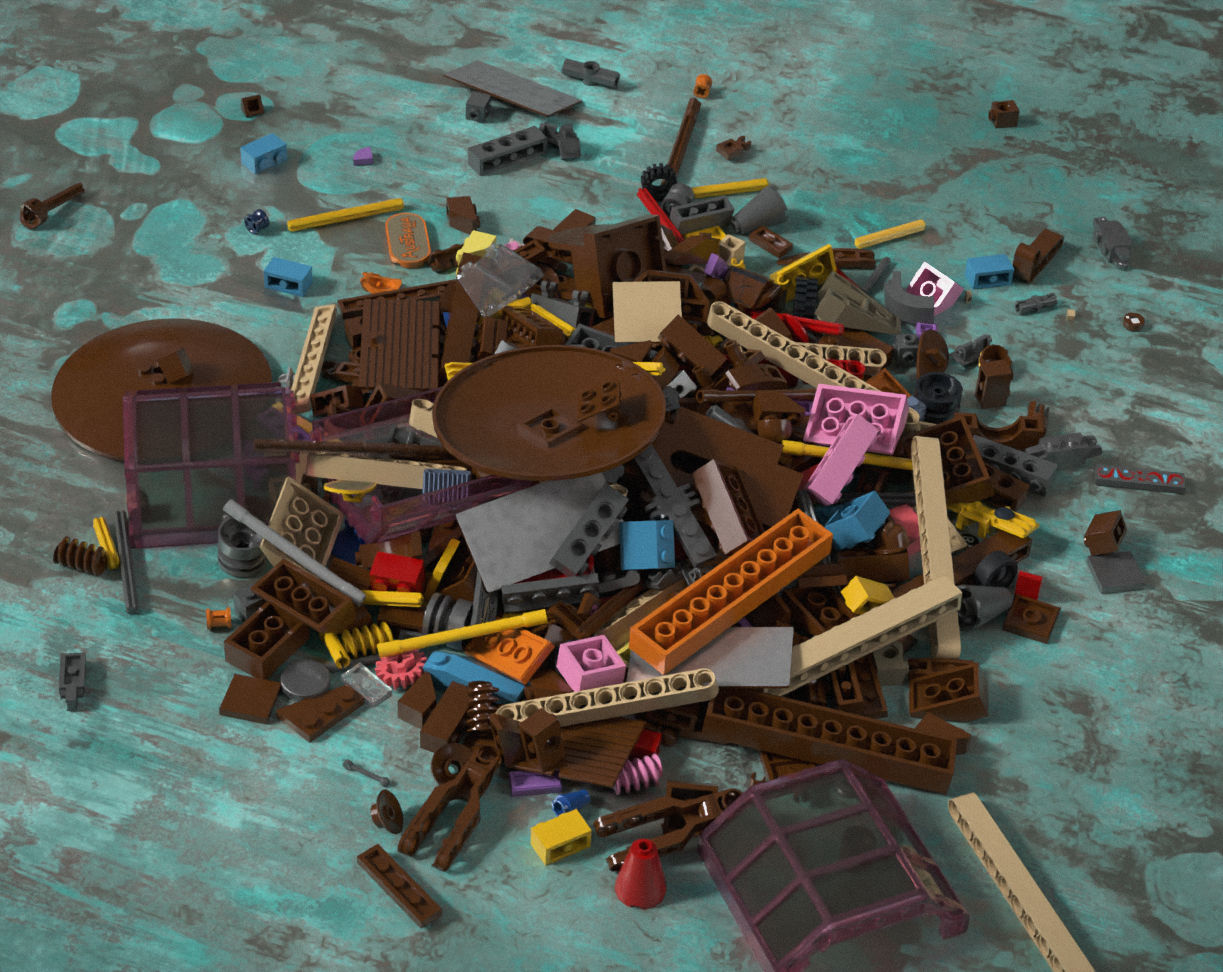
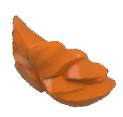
M363 272L362 275L364 277L360 279L361 287L366 292L372 294L397 290L401 287L402 283L400 279L382 277L373 272Z

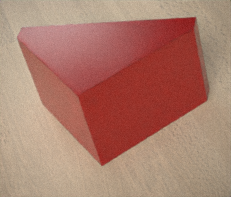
M1019 570L1014 597L1016 594L1038 600L1044 578Z

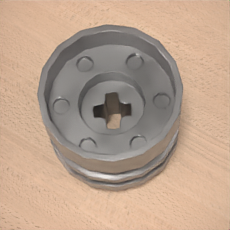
M233 517L224 520L218 528V565L222 571L234 577L257 575L264 569L267 560L265 554L259 548L263 537Z
M435 593L431 597L425 611L422 636L470 626L473 602L459 599L454 605L453 597L447 595L444 598L443 594ZM471 638L446 643L447 647L463 651L471 641Z

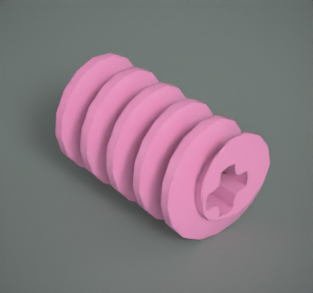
M653 754L651 758L643 756L641 760L634 758L632 763L628 760L615 786L612 788L616 795H620L621 787L624 788L626 793H629L630 785H633L635 790L638 791L641 782L647 789L649 788L650 780H652L654 786H658L659 778L662 777V766L657 754Z

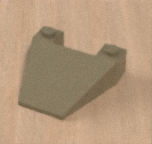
M834 271L830 272L818 290L820 303L815 310L818 320L843 324L847 328L893 335L900 334L901 319Z

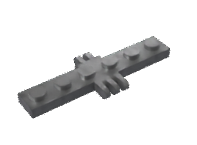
M651 444L641 454L632 459L654 497L650 500L651 504L644 507L646 513L652 512L649 514L651 521L658 518L661 520H673L674 533L694 568L716 560V552L691 512V509L700 506L702 501L700 498L695 499L698 494L696 491H691L693 489L691 483L677 488Z

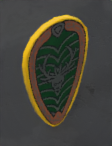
M338 480L324 484L325 490L342 493L344 501L362 503L365 493H369L377 487L375 482Z

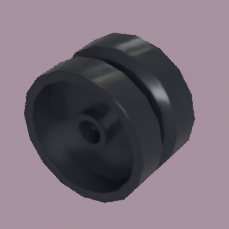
M930 372L917 379L914 397L927 407L924 422L939 424L953 419L954 412L959 413L963 387L955 377L947 373Z

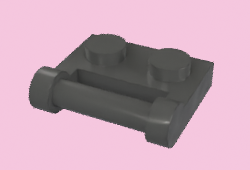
M640 569L601 571L602 574L598 575L599 593L636 585L640 580Z

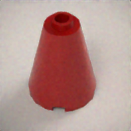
M638 839L632 843L616 877L615 893L618 899L626 906H640V909L646 910L656 907L663 901L667 891V882L656 844L649 839Z

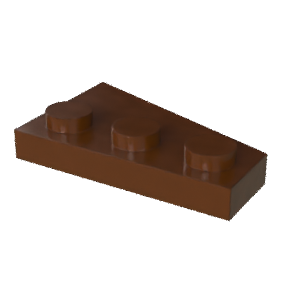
M347 684L324 692L317 697L276 710V717L310 743L364 705L365 700L364 696Z

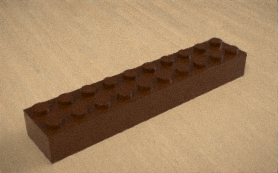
M719 688L717 696L708 700L701 736L941 794H947L954 775L956 738L748 688Z

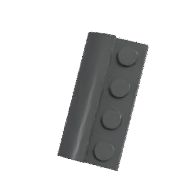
M594 566L593 571L588 575L502 585L500 594L503 613L510 614L549 609L558 600H561L566 605H580L585 593H591L599 599V581Z

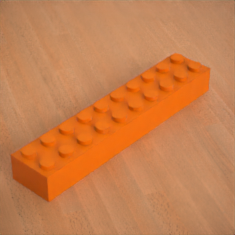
M796 509L630 628L629 648L662 675L667 674L828 556L831 552L833 533L800 509Z

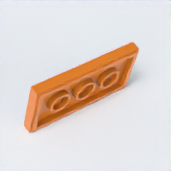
M517 628L474 637L463 649V652L467 656L526 685L555 646L542 637L523 628Z

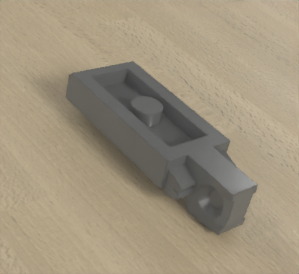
M86 652L63 653L60 657L59 693L61 699H66L67 711H77L78 698L84 697Z

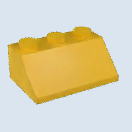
M830 244L822 246L769 275L770 279L775 280L774 283H777L779 275H783L781 283H785L789 279L790 286L787 289L786 303L795 297L797 277L818 279V285L826 280L831 271L837 273L832 246Z

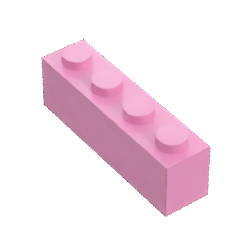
M859 414L849 417L803 490H807L809 496L823 507L836 504L842 496L840 491L844 485L847 486L853 479L854 475L852 472L865 460L864 454L866 450L875 444L877 440L875 436L879 429Z

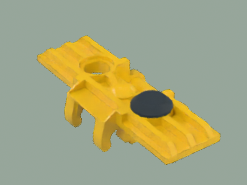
M979 501L974 503H946L947 509L959 513L956 528L963 531L965 525L970 526L976 521L979 523L978 537L982 539L986 538L987 533L993 535L1000 530L1025 538L1039 528L1040 525L1035 519L1014 512L1009 507H1001L994 510L982 505Z

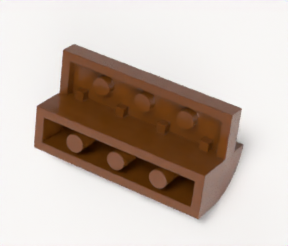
M871 653L828 673L837 710L873 719L888 717L887 706Z

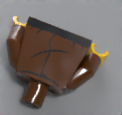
M736 258L731 260L732 267L728 269L723 278V282L727 286L726 299L735 302L734 308L744 314L747 308L758 310L764 307L781 290H787L790 286L789 279L785 283H781L783 275H779L777 283H774L775 280L745 269L743 260L737 264Z

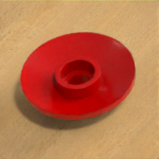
M787 313L779 316L791 332L793 342L809 343L804 327L795 317Z

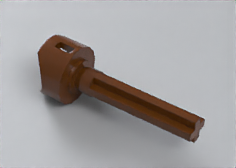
M75 184L42 202L36 198L23 202L20 211L21 224L28 229H33L45 223L48 218L47 212L85 192V189L82 188L83 184Z

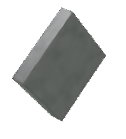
M1131 551L1110 553L1104 556L1101 554L1087 556V565L1101 594L1145 589L1146 581Z

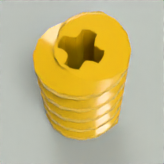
M381 622L380 628L376 624H372L370 630L367 626H362L361 633L356 627L352 629L351 634L345 629L342 632L341 639L347 655L351 653L354 658H357L358 651H361L363 656H367V649L376 654L377 644L394 641L391 629L386 622Z

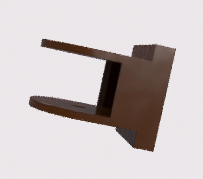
M648 214L616 224L582 226L560 231L548 237L549 247L571 251L575 277L559 283L555 296L573 300L572 293L574 290L581 291V296L582 291L590 292L588 302L592 303L593 309H595L594 317L607 318L614 316L613 282H633L648 269L666 272L660 215Z

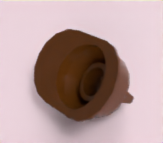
M889 521L887 525L876 530L875 544L872 550L877 554L897 553L906 549L916 538L908 536L902 525Z

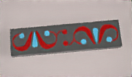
M1095 464V485L1181 494L1185 492L1184 473Z

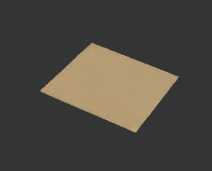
M680 281L613 282L615 342H643L648 340L659 342L658 336L660 332L678 314L682 317Z

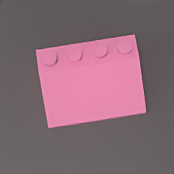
M818 384L803 443L830 447L848 418L859 414L879 429L875 436L877 438L875 444L870 449H867L866 452L893 455L905 428L909 412L907 395Z

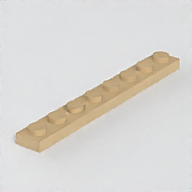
M335 304L314 308L286 406L288 414H302L309 412L311 409L310 395L315 394L337 314Z

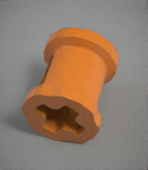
M701 74L696 78L693 93L696 97L704 99L709 95L712 79L706 74Z
M227 607L226 610L211 611L210 608L206 609L207 630H211L212 627L222 626L232 628L230 607Z

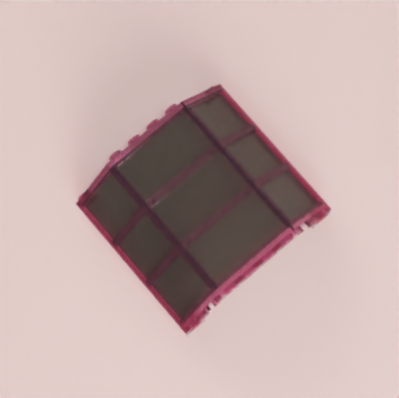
M289 381L125 391L123 396L124 470L131 549L218 543V528L224 520L232 517L223 511L225 504L230 499L236 501L247 509L250 514L268 526L286 478L289 476L296 481L295 464L300 463L299 451L297 454L296 451L294 454L293 451L292 454H290V451L287 454L286 451L285 454L284 450L283 453H281V450L280 453L278 450L277 453L275 450L274 453L272 450L271 453L270 450L268 453L267 450L265 453L264 450L262 453L261 450L259 453L258 450L255 453L254 441L255 439L292 440V442L293 440H298V432H293V428L297 427L296 414L291 412V410H296L294 390H290Z
M844 759L828 762L811 769H804L798 773L781 776L778 779L749 787L698 836L697 852L764 972H803L811 964L809 959L819 950L824 952L832 945L924 915L931 917L936 915L941 919L939 933L943 939L967 932L970 914L884 779Z

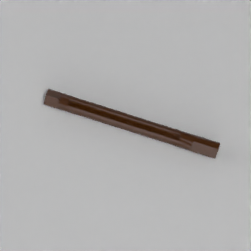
M695 97L690 98L667 163L669 168L672 167L674 169L676 178L701 107V103ZM662 179L661 185L664 184L666 180Z

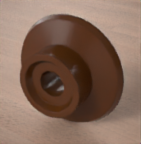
M382 790L377 796L376 803L371 806L372 820L378 828H385L392 834H399L403 829L404 822L402 808L391 791Z

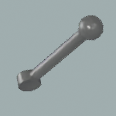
M349 759L343 762L345 769H353L380 782L383 787L390 784L388 777L377 776L354 765Z

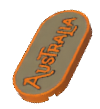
M398 213L388 218L385 224V231L391 261L395 264L396 262L399 263L403 268H418L424 265V262L428 261L431 254L425 220L413 213Z

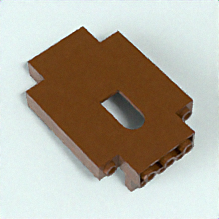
M681 406L678 414L673 413L670 422L664 423L660 434L652 443L677 488L691 483L693 486L691 491H696L698 494L695 499L700 498L702 502V497L694 486L695 480L693 475L672 466L670 457L674 453L683 452L707 462L715 459L738 467L765 532L789 515L803 477L802 473L778 465L784 445ZM631 459L623 464L625 469L621 482L625 483V486L629 488L627 497L635 499L638 489L642 490L638 501L642 502L640 511L646 513L644 507L651 504L650 500L654 497ZM702 504L691 509L704 534L719 541L717 534L711 528L709 514L704 510Z

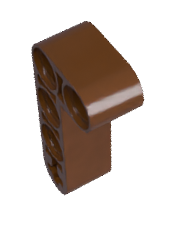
M1044 229L1030 245L1021 242L1014 254L1013 276L1031 283L1059 252L1064 242V236Z

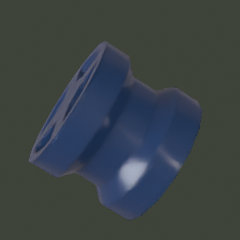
M261 209L254 211L253 215L249 214L244 217L245 227L252 234L260 232V229H265L270 224L267 214Z

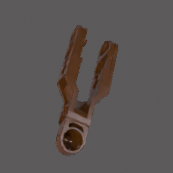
M491 744L480 745L455 779L433 789L400 838L398 852L412 857L449 802L464 800L468 804L455 821V827L448 838L443 839L442 847L432 864V867L443 872L449 869L481 820L479 800L489 787L493 775L502 761V753L497 746Z
M735 788L705 795L687 802L663 796L599 817L593 822L598 837H607L662 818L677 815L686 823L683 829L651 839L656 844L661 858L682 851L695 833L716 827L726 820L742 815L747 809L748 802L745 794ZM631 846L626 847V850L605 858L610 871H620Z

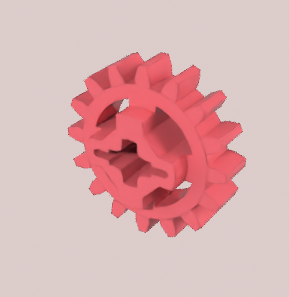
M416 649L399 655L380 658L381 661L376 662V676L380 684H385V688L393 685L394 690H397L399 686L407 689L408 685H413L424 673L423 666L427 661V657H425L424 652L419 653V650Z

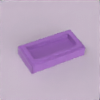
M555 770L553 776L528 771L508 772L511 797L562 792L561 779L558 777L559 771Z

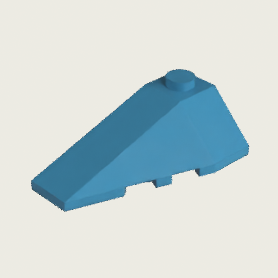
M433 651L423 666L424 672L427 671L431 675L434 690L445 692L452 681L466 686L471 681L491 682L492 686L499 688V691L492 693V696L499 698L497 703L502 704L517 703L524 693V685L469 656Z

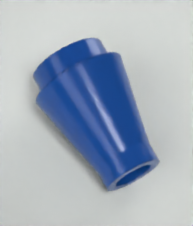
M585 789L558 795L552 802L553 812L558 817L562 813H568L575 809L579 811L584 805L590 803V795Z

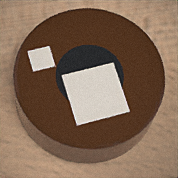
M1127 313L1123 319V326L1129 331H1140L1143 329L1145 319L1138 313Z

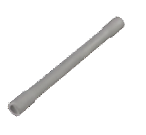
M230 499L225 504L223 511L237 521L244 523L333 588L352 598L353 603L358 607L363 603L367 595L351 583L344 581L254 517L247 509L233 499Z

